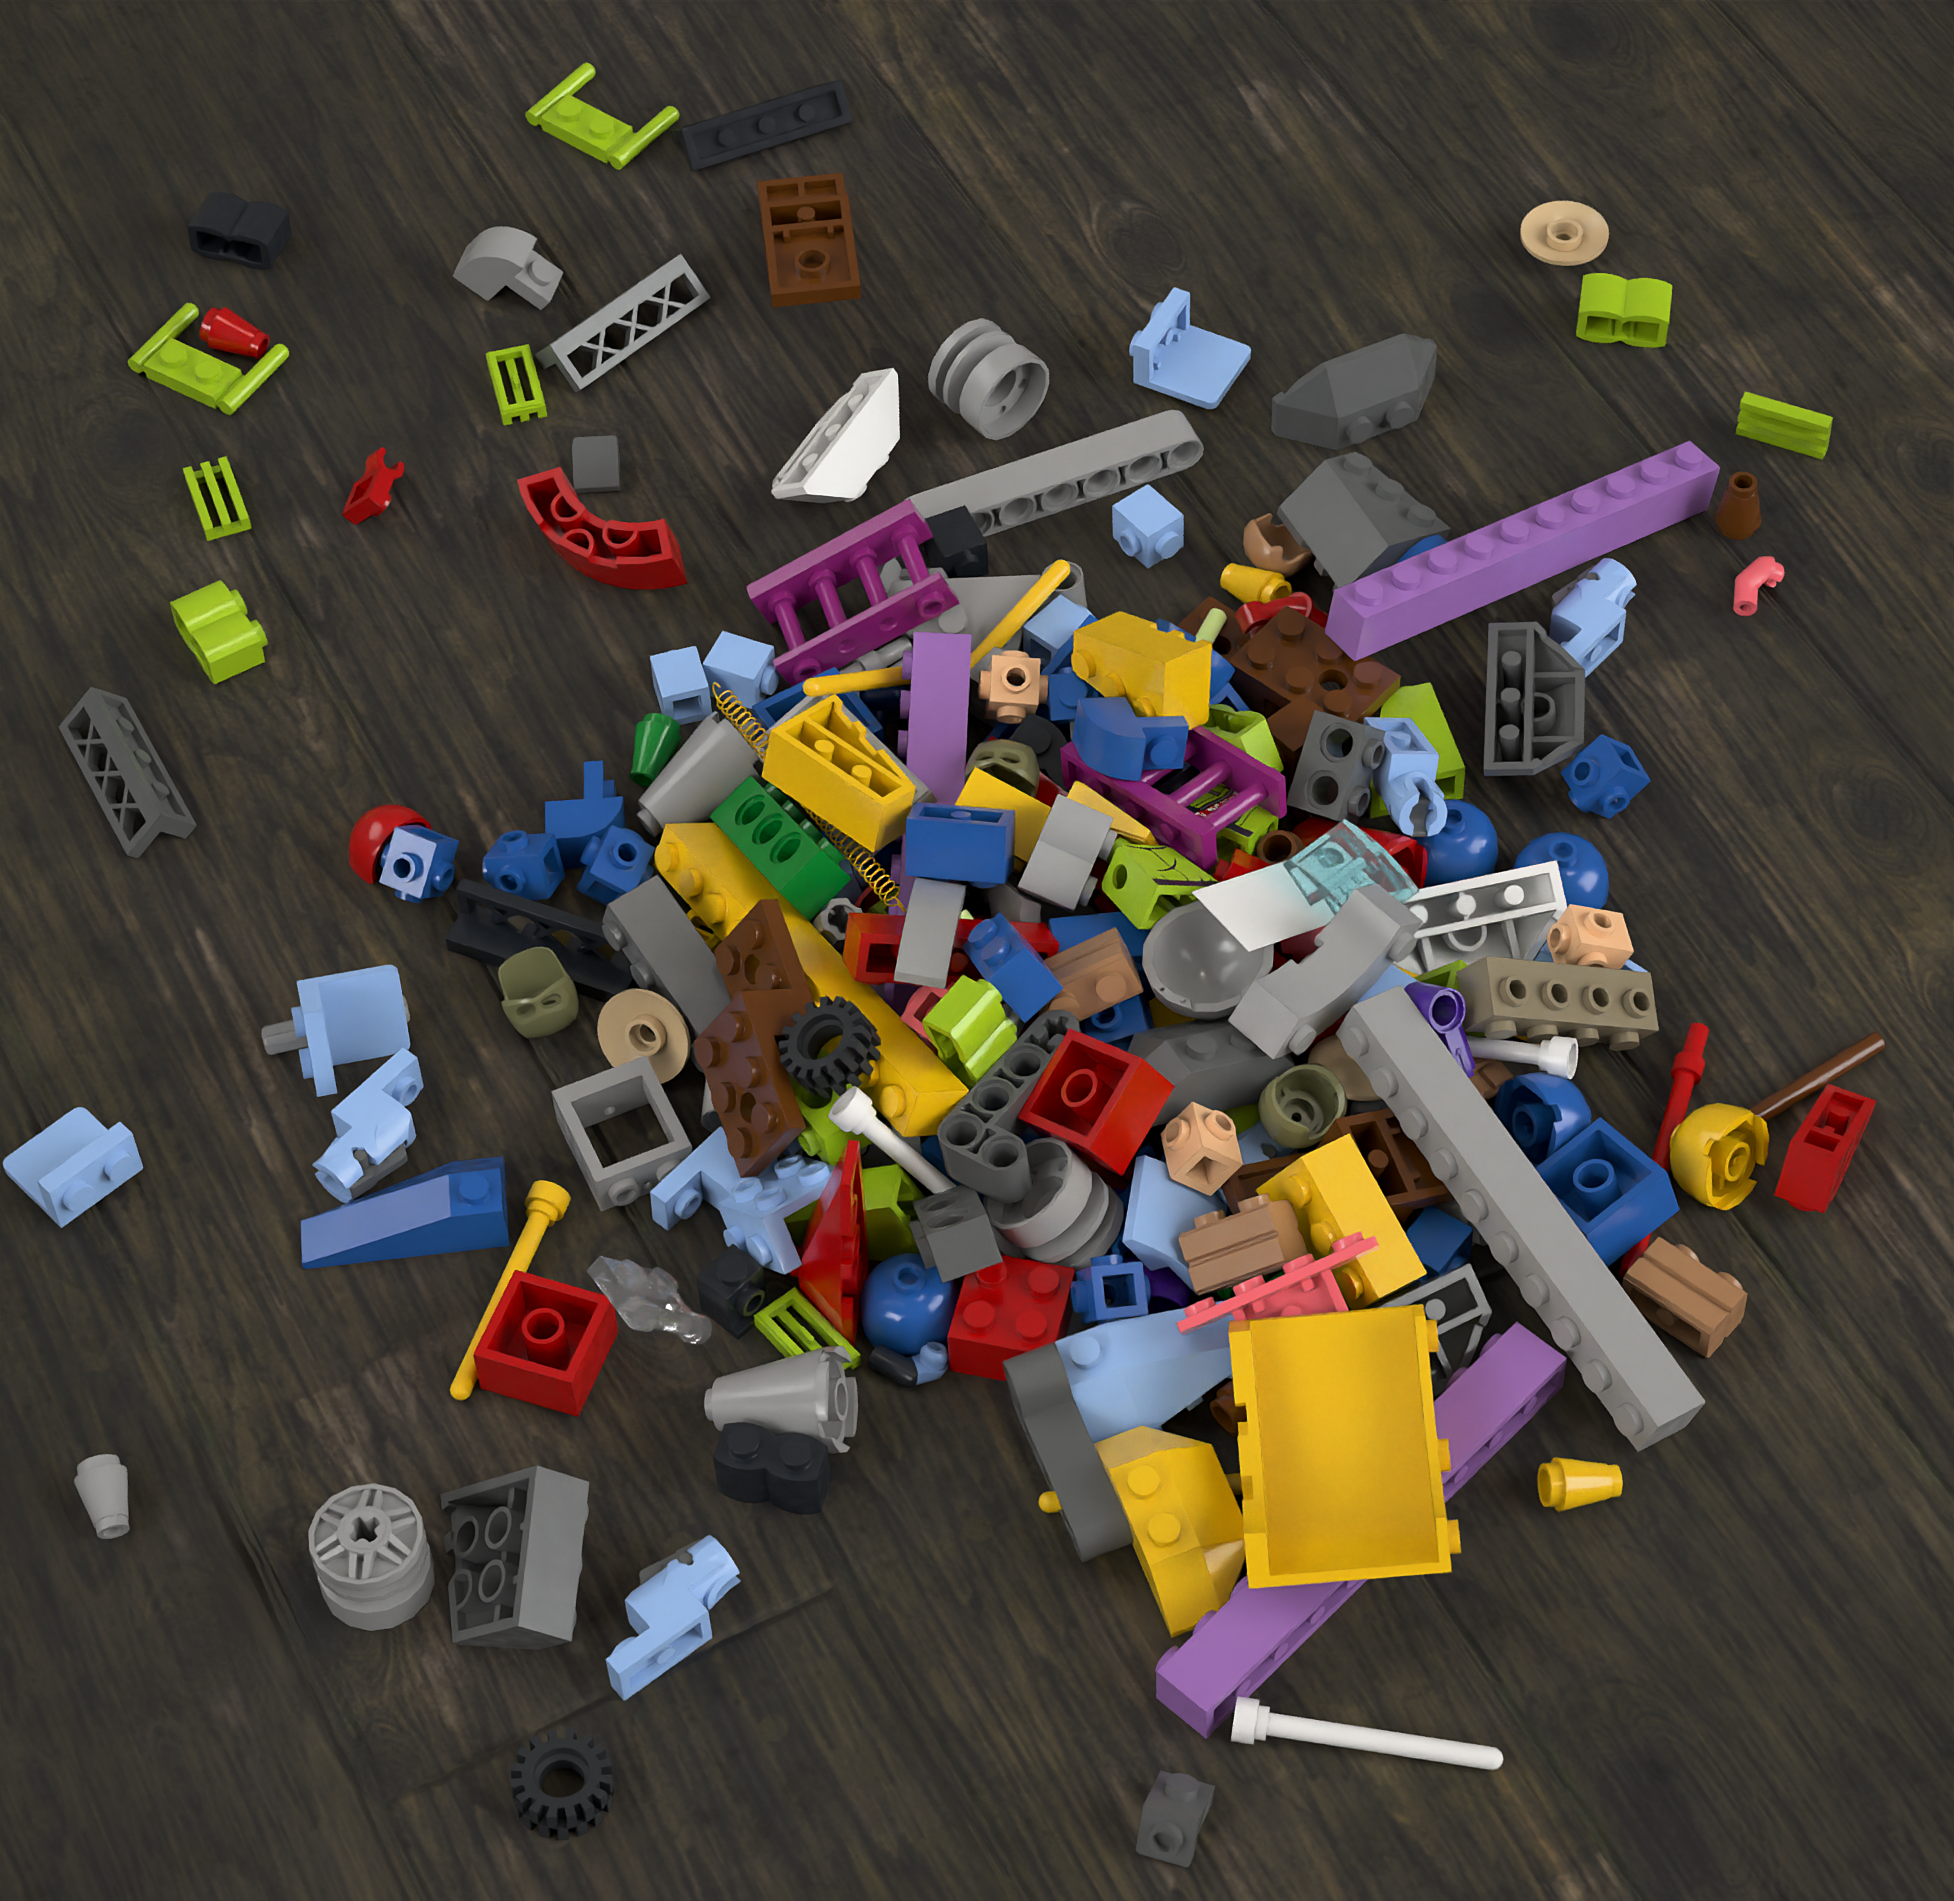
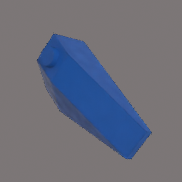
M498 1156L450 1162L302 1220L301 1248L303 1269L510 1246L504 1157Z

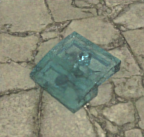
M1345 819L1283 863V866L1310 906L1324 899L1334 915L1341 909L1355 888L1379 884L1402 904L1419 892V889L1409 875L1379 843Z

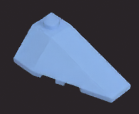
M1226 1300L1218 1301V1302H1215V1303H1216V1305H1217V1304H1220V1303H1222V1302H1224V1301H1226ZM1185 1308L1104 1323L1055 1341L1069 1379L1074 1401L1093 1444L1139 1426L1163 1431L1161 1425L1184 1408L1190 1411L1203 1401L1201 1396L1225 1378L1233 1379L1228 1333L1229 1321L1235 1320L1233 1315L1231 1314L1183 1335L1176 1324L1186 1319L1183 1311Z

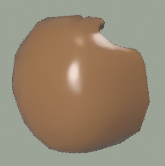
M1271 513L1256 520H1251L1244 528L1243 545L1246 556L1258 569L1278 572L1285 579H1288L1300 573L1316 557L1311 550L1299 546L1284 524H1272L1271 519L1273 516Z

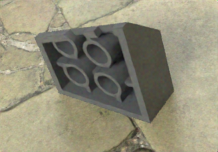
M1357 452L1324 460L1279 506L1277 511L1278 517L1299 546L1311 550L1316 556L1314 567L1319 574L1332 578L1335 583L1332 590L1333 593L1335 589L1395 565L1406 551L1424 538L1440 535L1443 539L1447 540L1451 530L1448 525L1436 516V513L1431 508L1420 504L1404 491L1400 483L1389 479L1372 465V461Z
M536 1465L441 1494L442 1511L451 1513L452 1532L449 1531L444 1535L445 1553L454 1556L455 1574L448 1584L453 1643L464 1646L539 1650L572 1642V1633L577 1620L575 1606L578 1580L583 1567L581 1553L584 1526L589 1513L587 1504L588 1481Z

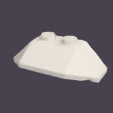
M894 368L862 373L853 383V388L840 397L826 412L773 480L771 492L776 499L829 503L842 500L850 502L865 492L867 488L866 483L876 470L885 465L889 459L888 454L900 439L898 374Z
M1557 860L1392 895L1423 921L1414 934L1417 942L1411 953L1401 962L1397 963L1394 961L1392 964L1421 975L1460 959L1468 966L1486 956L1532 961L1547 940L1546 936L1552 925L1559 920L1567 909Z

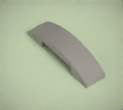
M916 877L903 927L894 981L945 989L958 921L964 904L966 885Z

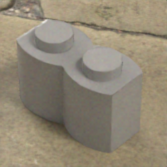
M1058 794L1017 890L1070 913L1074 911L1077 903L1087 906L1098 880L1089 875L1097 857L1103 860L1107 859L1118 834L1109 829L1113 817Z

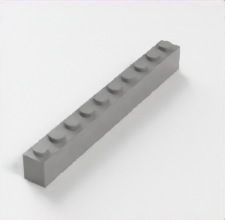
M1398 985L1353 1005L1336 1032L1344 1050L1355 1059L1370 1080L1374 1092L1386 1102L1399 1120L1403 1132L1414 1141L1429 1162L1434 1175L1443 1181L1456 1199L1465 1218L1474 1224L1490 1246L1494 1258L1505 1267L1520 1288L1525 1301L1534 1307L1547 1325L1556 1344L1564 1349L1582 1374L1587 1387L1599 1397L1613 1417L1618 1430L1627 1436L1637 1452L1685 1428L1706 1401L1402 986Z

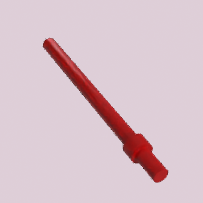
M1692 1023L1689 1026L1683 1051L1675 1056L1671 1070V1077L1674 1082L1651 1158L1667 1171V1174H1669L1671 1167V1135L1674 1129L1684 1121L1693 1087L1700 1083L1705 1067V1060L1702 1058L1708 1038L1709 1028L1702 1023ZM1652 1232L1623 1255L1618 1272L1621 1278H1624L1630 1267L1640 1257H1643L1644 1252L1648 1248Z

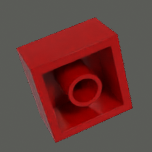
M1069 1028L1017 1118L1040 1137H1053L1064 1141L1082 1159L1122 1176L1175 1086L1143 1058Z
M1001 1255L1002 1262L966 1274L947 1336L950 1371L1007 1382L1002 1361L1051 1342L1055 1344V1341L1066 1338L1073 1313L1070 1288L1072 1281H1076L1075 1268Z
M514 1270L473 1353L480 1388L579 1417L619 1332L613 1297Z

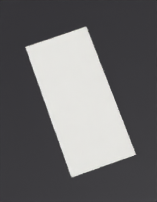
M1332 845L1192 891V893L1250 952L1327 925L1341 909L1355 888L1373 884Z

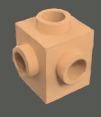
M1014 650L1004 651L1000 656L992 655L988 671L980 670L978 683V699L986 700L985 719H997L999 722L1007 724H1020L1028 714H1036L1038 704H1046L1048 675H1040L1041 659L1029 658V654ZM1011 684H1021V686H1013Z
M1570 904L1559 920L1552 925L1546 936L1547 946L1552 954L1554 963L1620 970L1634 952L1623 914Z
M1192 1101L1160 1133L1170 1179L1206 1195L1212 1196L1243 1165L1233 1120L1221 1111H1212Z

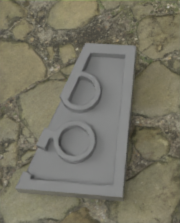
M1040 575L945 579L958 597L960 604L900 636L914 639V632L972 634V653L1041 577ZM891 581L887 594L888 598L912 586V581ZM1028 620L1001 650H1020L1023 640V626Z

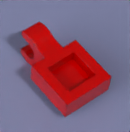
M383 447L368 456L364 476L354 483L342 515L354 525H357L371 515L374 517L379 516L387 508L392 498L389 491L393 481L404 473V463L401 461L389 469L385 466L383 457L386 454V449Z

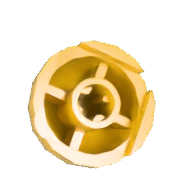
M1709 1104L1695 1110L1674 1129L1670 1138V1163L1673 1177L1689 1196L1707 1206H1713L1720 1210H1729L1739 1205L1752 1191L1757 1182L1749 1178L1755 1163L1762 1166L1765 1164L1769 1146L1767 1123L1763 1118L1754 1115L1750 1110L1729 1104Z

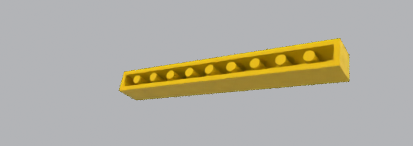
M716 823L665 824L660 844L655 851L654 868L722 941L759 900L777 899L815 1005L817 1007L820 1006L821 997L828 996L833 1002L836 996L843 997L847 1002L850 1000L878 1030L876 1033L881 1039V1045L876 1046V1049L880 1052L879 1060H869L868 1063L874 1070L870 1076L863 1072L859 1075L858 1078L863 1084L858 1088L872 1099L873 1105L902 1137L937 1135L938 1127L942 1120L968 1094L969 1089L915 1032L899 1019L900 1017L870 985L854 981L842 961L843 957L779 893ZM843 1035L834 1037L823 1048L830 1054L839 1045Z

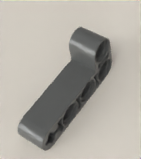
M1051 1010L1039 1016L942 1120L938 1127L937 1135L944 1166L950 1177L1000 1203H1014L1022 1200L1029 1194L1032 1189L1033 1180L1026 1146L1023 1140L1019 1138L1028 1126L1019 1120L1017 1116L1069 1028L1081 1033L1080 1025L1075 1015L1065 1010Z
M1051 1342L1002 1361L1015 1411L1050 1491H1055L1061 1507L1059 1512L1081 1561L1086 1562L1134 1543L1125 1513L1074 1402L1069 1379L1055 1344Z

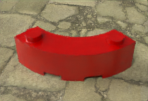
M561 467L517 480L524 503L545 538L557 554L577 571L604 584L635 590L663 589L688 584L680 545L665 519L642 523H628L612 519L608 522L591 514L579 502L576 491Z

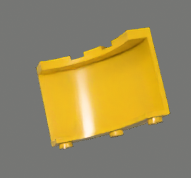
M1424 1305L1229 1321L1228 1333L1235 1407L1246 1406L1247 1422H1238V1448L1244 1499L1242 1500L1243 1535L1249 1589L1452 1572L1450 1554L1461 1553L1458 1519L1447 1520L1441 1472L1451 1471L1448 1438L1437 1439L1429 1353L1439 1352L1436 1319L1426 1320Z

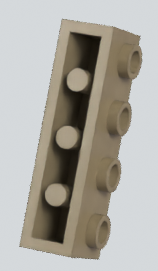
M1486 956L1456 972L1459 992L1463 996L1466 1006L1465 1018L1463 1020L1464 1031L1483 1032L1488 1039H1505L1516 1035L1527 1036V1041L1530 1043H1542L1543 1040H1551L1553 1036L1576 1038L1578 1047L1604 1043L1609 1044V1049L1622 1051L1638 1047L1640 1045L1639 1040L1659 1031L1651 973L1491 956Z

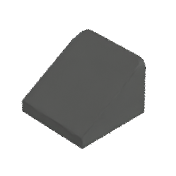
M607 435L573 438V482L576 493L620 491V453L617 437Z

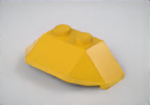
M1139 1426L1094 1443L1129 1523L1134 1540L1132 1545L1171 1637L1173 1638L1194 1630L1197 1623L1207 1612L1211 1610L1218 1612L1229 1601L1246 1561L1243 1515L1212 1444L1146 1426Z

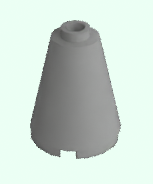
M714 711L702 721L638 800L642 810L636 816L644 828L655 837L659 833L663 834L665 824L703 823L711 819L709 815L750 775L763 788L769 782L759 776L753 767L756 764L755 762L759 760L754 750L726 718L719 722V714Z
M826 1346L718 1377L714 1381L713 1387L707 1389L705 1394L704 1407L708 1420L714 1421L719 1431H722L724 1424L752 1423L768 1429L774 1435L795 1433L813 1437L824 1443L828 1447V1453L831 1454L847 1452L850 1447L845 1445L843 1440L844 1437L855 1436L858 1415L856 1377H845L842 1364L852 1363L850 1355L843 1346Z

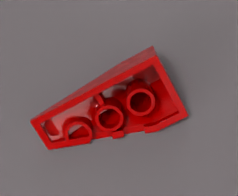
M848 1140L805 1226L802 1245H794L802 1265L790 1271V1274L799 1278L800 1293L853 1347H855L860 1321L858 1307L862 1285L869 1271L870 1250L859 1141Z

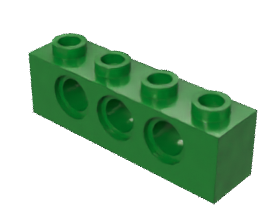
M750 775L709 815L779 893L809 921L852 879L839 866L845 857L770 782L763 788Z

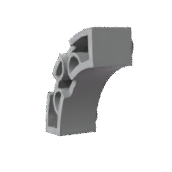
M1379 884L1355 888L1333 919L1316 936L1314 943L1318 949L1306 956L1299 964L1291 959L1272 973L1255 979L1228 1021L1272 1059L1282 1057L1290 1052H1294L1296 1055L1301 1054L1311 1045L1316 1036L1347 1012L1375 984L1394 961L1399 963L1411 953L1417 942L1414 934L1423 921Z

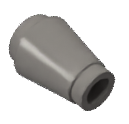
M112 1454L97 1455L82 1461L77 1466L78 1475L74 1479V1484L93 1526L96 1528L97 1536L101 1539H112L126 1534L130 1529L128 1523L127 1468L120 1464L118 1456Z

